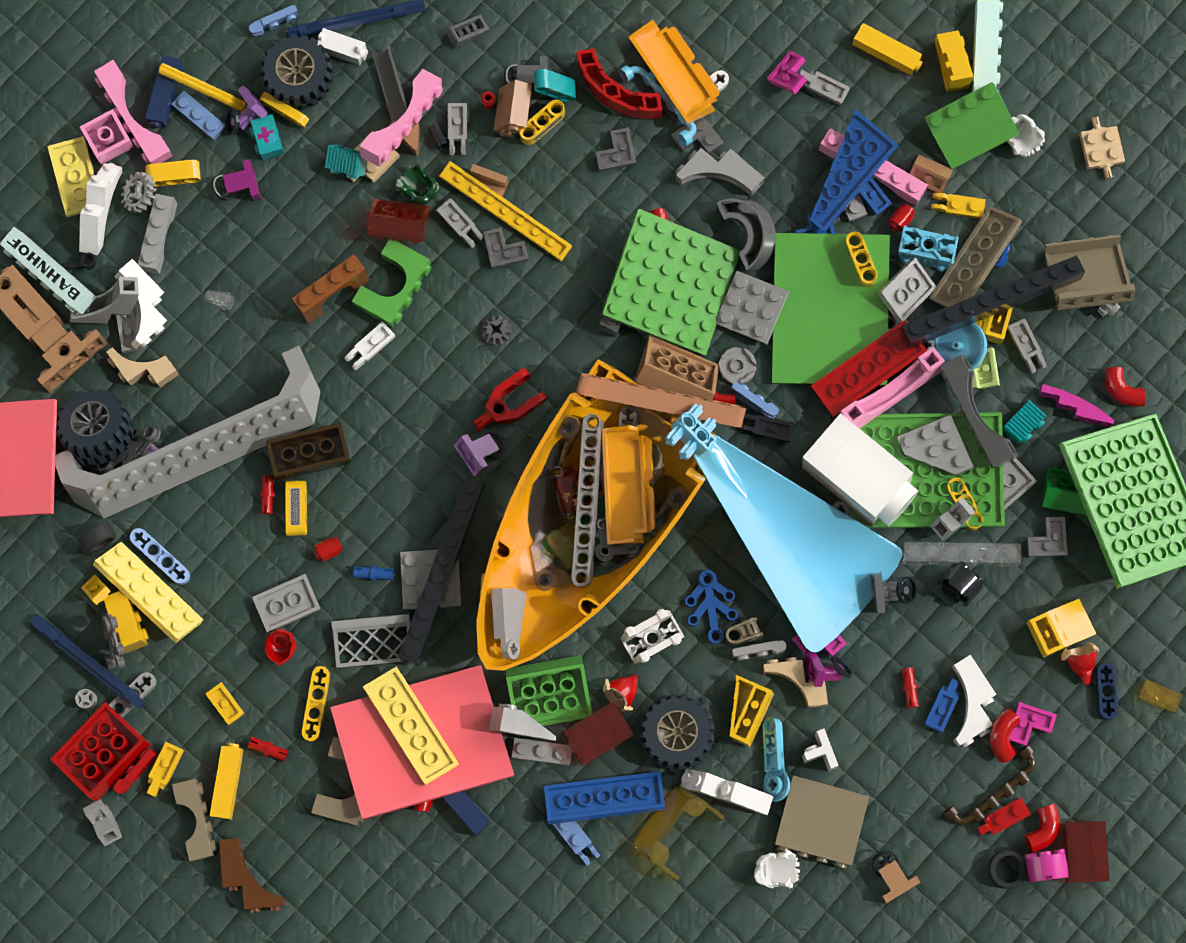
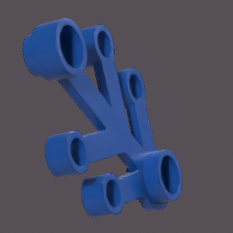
M703 570L698 575V586L691 595L686 597L685 604L688 607H694L697 603L696 599L704 589L706 598L694 614L688 617V624L690 626H697L700 617L708 608L711 629L708 633V640L712 644H719L722 642L724 634L722 630L718 629L716 608L724 613L729 621H735L738 613L735 609H730L714 597L713 589L722 594L726 602H732L735 598V593L719 584L717 576L713 571ZM704 577H710L711 581L709 583H705L703 580ZM731 593L733 597L732 599H727L725 595ZM693 598L695 602L690 605L687 603V600ZM734 612L736 616L734 618H730L728 616V613ZM691 617L697 618L695 624L690 622ZM714 633H717L719 635L718 640H714L712 638V635Z

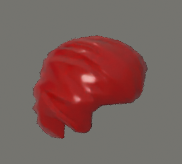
M282 628L270 633L264 642V652L267 658L276 663L277 666L290 660L297 648L293 634Z

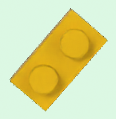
M95 574L81 587L96 605L104 601L110 592L108 587Z
M222 682L206 693L228 725H231L245 714Z

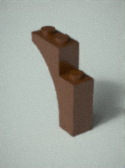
M242 839L219 840L223 888H228V891H239L240 887H243L245 910H250V913L262 912L261 908H269V911H279L281 906H286V898L270 893L251 875L244 859Z

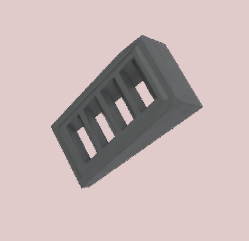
M480 14L448 27L447 36L456 49L488 32L489 27ZM476 22L478 23L481 29L478 30V28L475 25Z

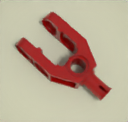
M526 368L519 370L495 387L485 405L486 413L472 421L478 431L491 422H495L496 425L518 422L548 399L543 391H541L532 399L528 398L526 403L518 409H508L502 398L531 377ZM497 406L504 409L500 414L495 413L493 410Z

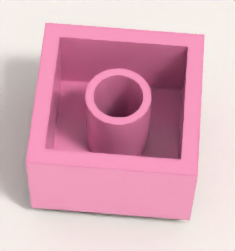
M113 109L80 126L101 165L134 148Z

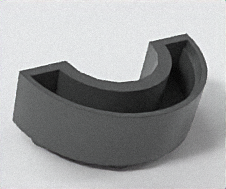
M729 198L717 202L724 220L739 219L747 229V244L739 253L746 270L760 269L769 260L775 246L776 233L771 216L763 206L749 199Z

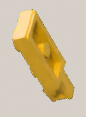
M165 742L148 776V783L151 784L147 791L149 795L156 797L160 788L164 790L168 785L184 752L183 749Z

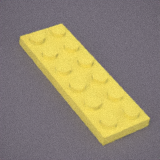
M122 542L95 560L93 565L175 643L202 623L203 619Z
M397 666L363 686L364 691L425 786L459 766L456 758Z

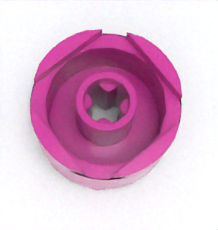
M1065 849L1054 850L1053 855H1051V851L1039 852V857H1037V853L1025 855L1030 882L1069 877Z

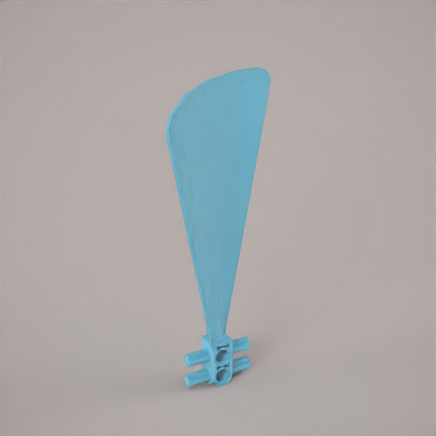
M695 403L688 412H683L672 422V430L665 437V443L674 446L680 439L685 444L678 452L680 459L688 460L694 454L695 461L803 645L811 652L821 651L871 601L870 574L880 573L882 574V582H886L897 568L903 555L902 550L894 543L717 435L713 436L711 431L716 427V420L714 418L712 420L707 418L701 424L697 418L703 412L702 406H698Z

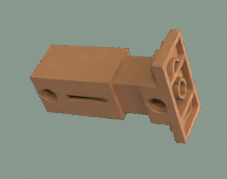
M12 265L4 268L0 273V309L35 348L39 346L45 352L42 356L52 367L43 370L37 380L51 393L108 343L96 329L89 331L82 341L72 331L68 333L62 327L64 322Z

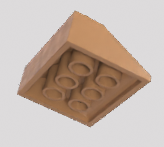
M649 335L637 370L635 382L647 387L712 400L715 395L719 365Z

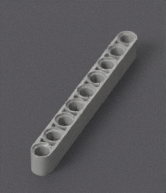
M595 414L586 415L582 426L572 581L581 588H587L593 580L603 421ZM596 419L597 426L589 428V422ZM592 438L596 439L595 446L589 448L587 445L588 441ZM589 458H594V465L587 467L586 461ZM588 477L593 478V483L590 486L585 485V480ZM591 496V504L585 506L583 503L584 498ZM589 515L590 523L583 525V517ZM588 535L589 542L583 545L581 537ZM587 554V562L580 564V556ZM585 573L586 581L580 584L578 576Z

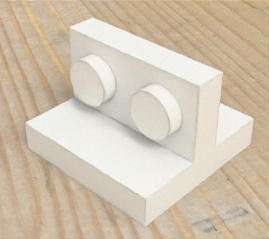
M821 729L814 734L819 748L817 745L806 748L802 759L804 763L823 757L827 770L831 771L838 767V763L825 729Z

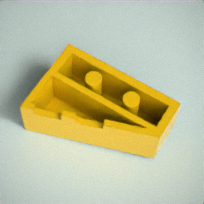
M959 30L937 34L935 45L946 92L950 93L969 89L971 82H973V74L968 55L964 49L963 36H960Z
M121 591L108 595L104 602L108 614H111L112 617L115 616L117 619L118 628H116V634L119 642L124 646L125 653L147 646L149 636L146 629L141 627L142 617L139 610L135 611L134 603Z
M736 675L730 737L736 742L751 747L774 693L772 690Z

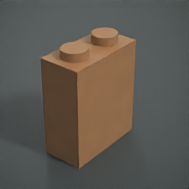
M514 80L499 88L494 132H498L504 137H510L527 127L532 84Z

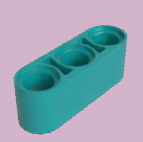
M546 69L534 71V91L564 102L576 99V81L574 79Z

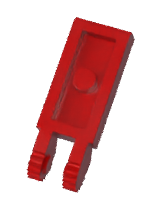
M153 749L144 750L138 757L139 762L135 766L131 765L125 772L127 776L124 779H118L114 785V791L119 794H125L157 758L158 753Z

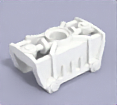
M660 609L655 613V616L635 627L629 626L624 630L620 639L634 664L639 662L646 663L653 654L671 644L673 646L680 644L684 635L670 611ZM671 618L672 621L669 623L668 628L664 630L660 628L658 630L661 622ZM669 631L679 632L668 639H663ZM650 633H655L658 636V641L654 644L647 641V636ZM634 637L642 638L637 645L627 646L625 643ZM641 647L642 649H644L647 647L646 651L640 653L635 658L633 657L636 654L637 649Z

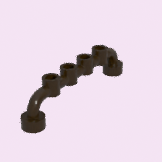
M1028 744L1018 752L1022 760L1027 758V767L1018 772L1010 781L1003 784L979 806L971 810L968 815L959 817L957 815L959 810L953 805L942 814L947 821L951 819L958 825H966L973 820L977 823L985 817L983 812L986 809L994 810L1000 805L998 800L1002 796H1005V798L1010 797L1015 793L1013 788L1018 783L1023 786L1030 780L1028 775L1032 773L1036 765L1033 755L1034 748Z

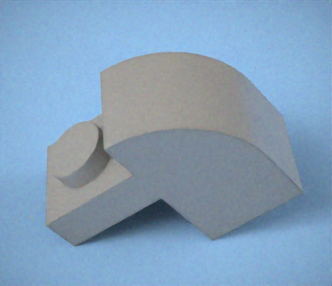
M962 497L930 527L944 541L969 521L975 511Z
M101 799L83 808L85 815L94 826L97 837L104 846L122 838L119 826L112 812Z

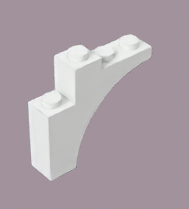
M104 163L97 175H92L87 183L86 205L80 213L79 252H90L98 255L103 247L108 210L116 184L122 174L121 166Z

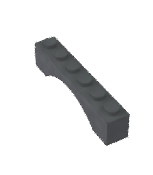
M958 355L941 365L943 370L941 374L945 381H949L952 387L950 388L952 395L958 398L960 402L959 408L968 417V425L973 432L975 431L978 437V445L982 449L984 448L987 454L985 457L989 465L1001 467L1019 457L1010 439L993 431L980 416L973 397L974 371L966 355Z

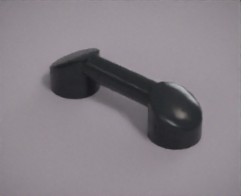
M87 252L81 256L80 261L61 263L60 265L65 270L80 268L91 270L95 267L97 259L94 254ZM51 257V258H53L58 264H60V262H59L56 258Z

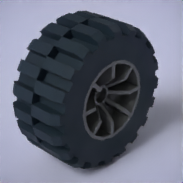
M88 389L85 393L81 391L77 393L76 397L72 396L69 398V402L67 404L64 403L61 407L62 412H58L56 417L58 420L56 421L57 437L65 450H69L80 463L86 464L88 461L90 465H96L97 462L102 464L110 458L113 460L118 453L121 454L125 450L124 446H128L131 441L129 438L133 435L131 415L122 400L110 391L106 392L104 389H97V391Z

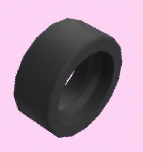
M102 523L82 534L77 541L84 554H92L113 542L116 534L109 523Z
M1002 851L995 854L990 860L988 874L996 886L1010 889L1019 886L1025 880L1027 865L1024 858L1018 853ZM1011 858L1018 864L1019 874L1014 880L1003 881L998 877L996 866L1001 859Z

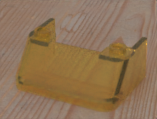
M681 786L674 787L664 799L666 810L655 811L634 839L636 851L675 881H678L680 877L664 866L669 859V850L661 842L685 811L689 815L697 817L706 809L721 822L725 817L700 797Z

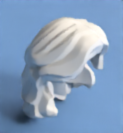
M1020 114L1017 117H1012L1020 135L1007 141L1012 146L1013 153L1015 155L1020 154L1024 158L1030 156V154L1033 155L1034 149L1039 151L1040 147H1042V143L1045 141V133L1036 127L1034 121L1026 115Z
M787 850L783 853H768L761 856L756 862L754 871L756 882L769 888L779 886L792 888L793 883L799 880L797 873L800 872L799 869L795 868L799 866L798 859L795 858L796 855Z

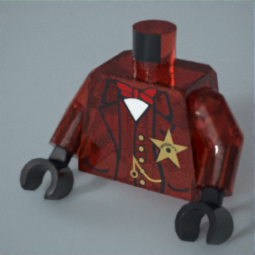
M560 466L551 467L549 470H553L555 475L550 476V478H556L553 481L564 514L562 518H568L569 522L566 524L568 526L576 521L579 471L571 468H561ZM586 478L585 485H592L593 481L589 482V479ZM599 480V491H602V485ZM587 496L584 498L583 503L585 506L590 505L592 498Z

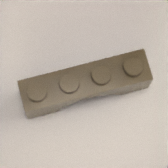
M197 779L172 784L176 804L187 806L196 817L195 832L185 842L189 861L195 862L215 857L217 846L215 840H212L210 832H213L211 821H207L206 817L208 806L206 801L203 802L201 794H204L202 783H199Z

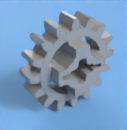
M135 172V176L130 175V180H126V186L122 187L124 193L121 196L124 199L121 202L125 204L124 208L134 213H141L142 209L147 210V205H151V199L155 198L153 192L156 189L153 186L156 183L152 181L153 177L143 172Z

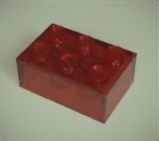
M374 199L368 213L367 235L374 238H391L395 241L423 242L429 228L430 206Z
M614 701L562 732L563 737L581 767L634 735Z
M1106 822L1063 823V846L1069 877H1066V883L1110 881Z

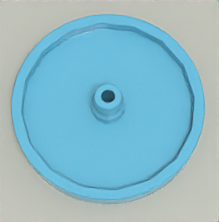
M976 323L933 340L935 350L945 360V363L958 355H966L973 370L982 363L987 352L986 336L981 327Z

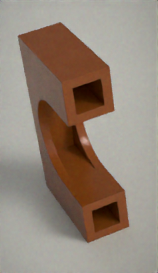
M354 254L297 294L292 300L305 321L310 324L324 314L322 305L334 293L347 286H351L355 292L361 285L363 286L370 280L366 269Z

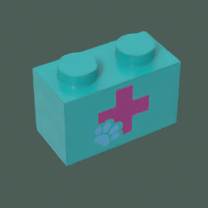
M267 115L263 119L251 120L252 127H249L252 138L256 137L257 144L254 147L257 156L261 155L262 159L266 160L284 155L273 115Z

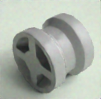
M82 689L75 696L76 704L83 709H92L97 704V695L89 689Z

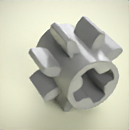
M1117 303L1098 305L1100 307L1098 312L1103 317L1107 314L1112 317L1119 310L1120 306Z

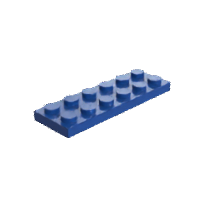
M661 771L544 786L548 825L666 810Z

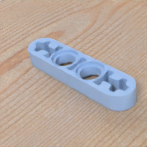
M137 528L131 532V542L172 580L180 585L186 584L190 580V572L145 530ZM137 533L139 535L143 533L142 538L148 542L145 546L140 540L136 542L137 538L135 535ZM151 545L158 546L157 554L150 555L148 548ZM171 558L172 565L169 568H164L162 566L163 559ZM176 567L181 573L185 571V578L177 580L178 575L172 570Z

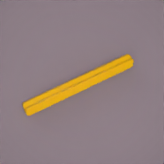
M164 63L160 65L158 70L160 74L239 111L244 110L246 101Z

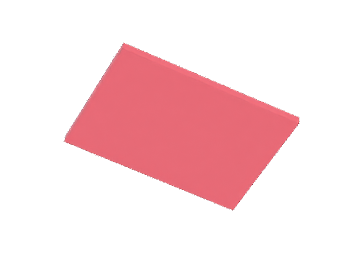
M55 399L0 403V517L54 514L57 400Z
M481 665L409 685L459 763V766L426 786L369 697L330 707L362 820L514 777L502 733L489 730L493 703Z

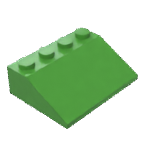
M993 82L924 117L952 170L1020 135Z
M582 655L505 670L511 705H516L517 710L524 711L542 726L593 717Z

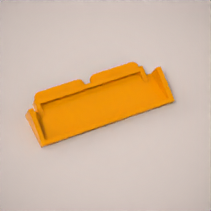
M651 20L629 36V39L687 124L715 111L711 103L718 101L716 97L719 96V90L700 63L692 64L691 61L694 60L695 56L675 27L668 29L666 26L660 31L654 20Z
M626 425L602 429L607 545L644 543V533H652V530L656 527L654 489L650 487V481L653 479L652 441L647 436H639V429L635 426Z

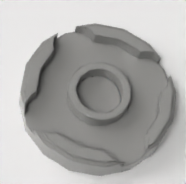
M733 347L726 350L719 361V372L722 378L730 384H734L735 381L743 384L749 382L756 372L754 355L745 348Z

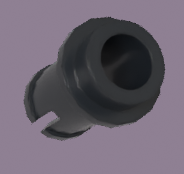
M434 124L430 126L428 130L435 141L434 146L438 147V149L446 147L448 145V138L444 136L440 125Z

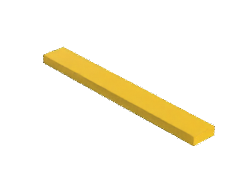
M449 161L439 175L445 182L562 262L571 250V244L451 161Z

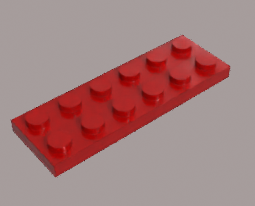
M906 320L811 385V388L832 417L838 415L841 410L854 401H858L927 351L923 344L910 349L907 348L900 333L902 326L907 323Z

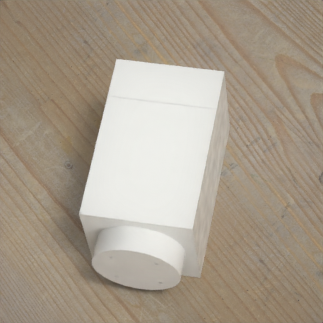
M841 413L803 456L802 468L873 527L879 520L888 527L892 525L918 493V490L910 484L913 472Z

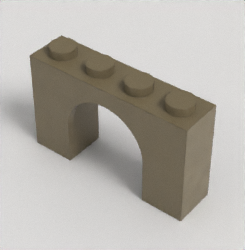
M333 737L328 756L345 761L340 740ZM319 794L316 795L312 814L359 826L360 823L364 822L361 818L355 794L343 800Z

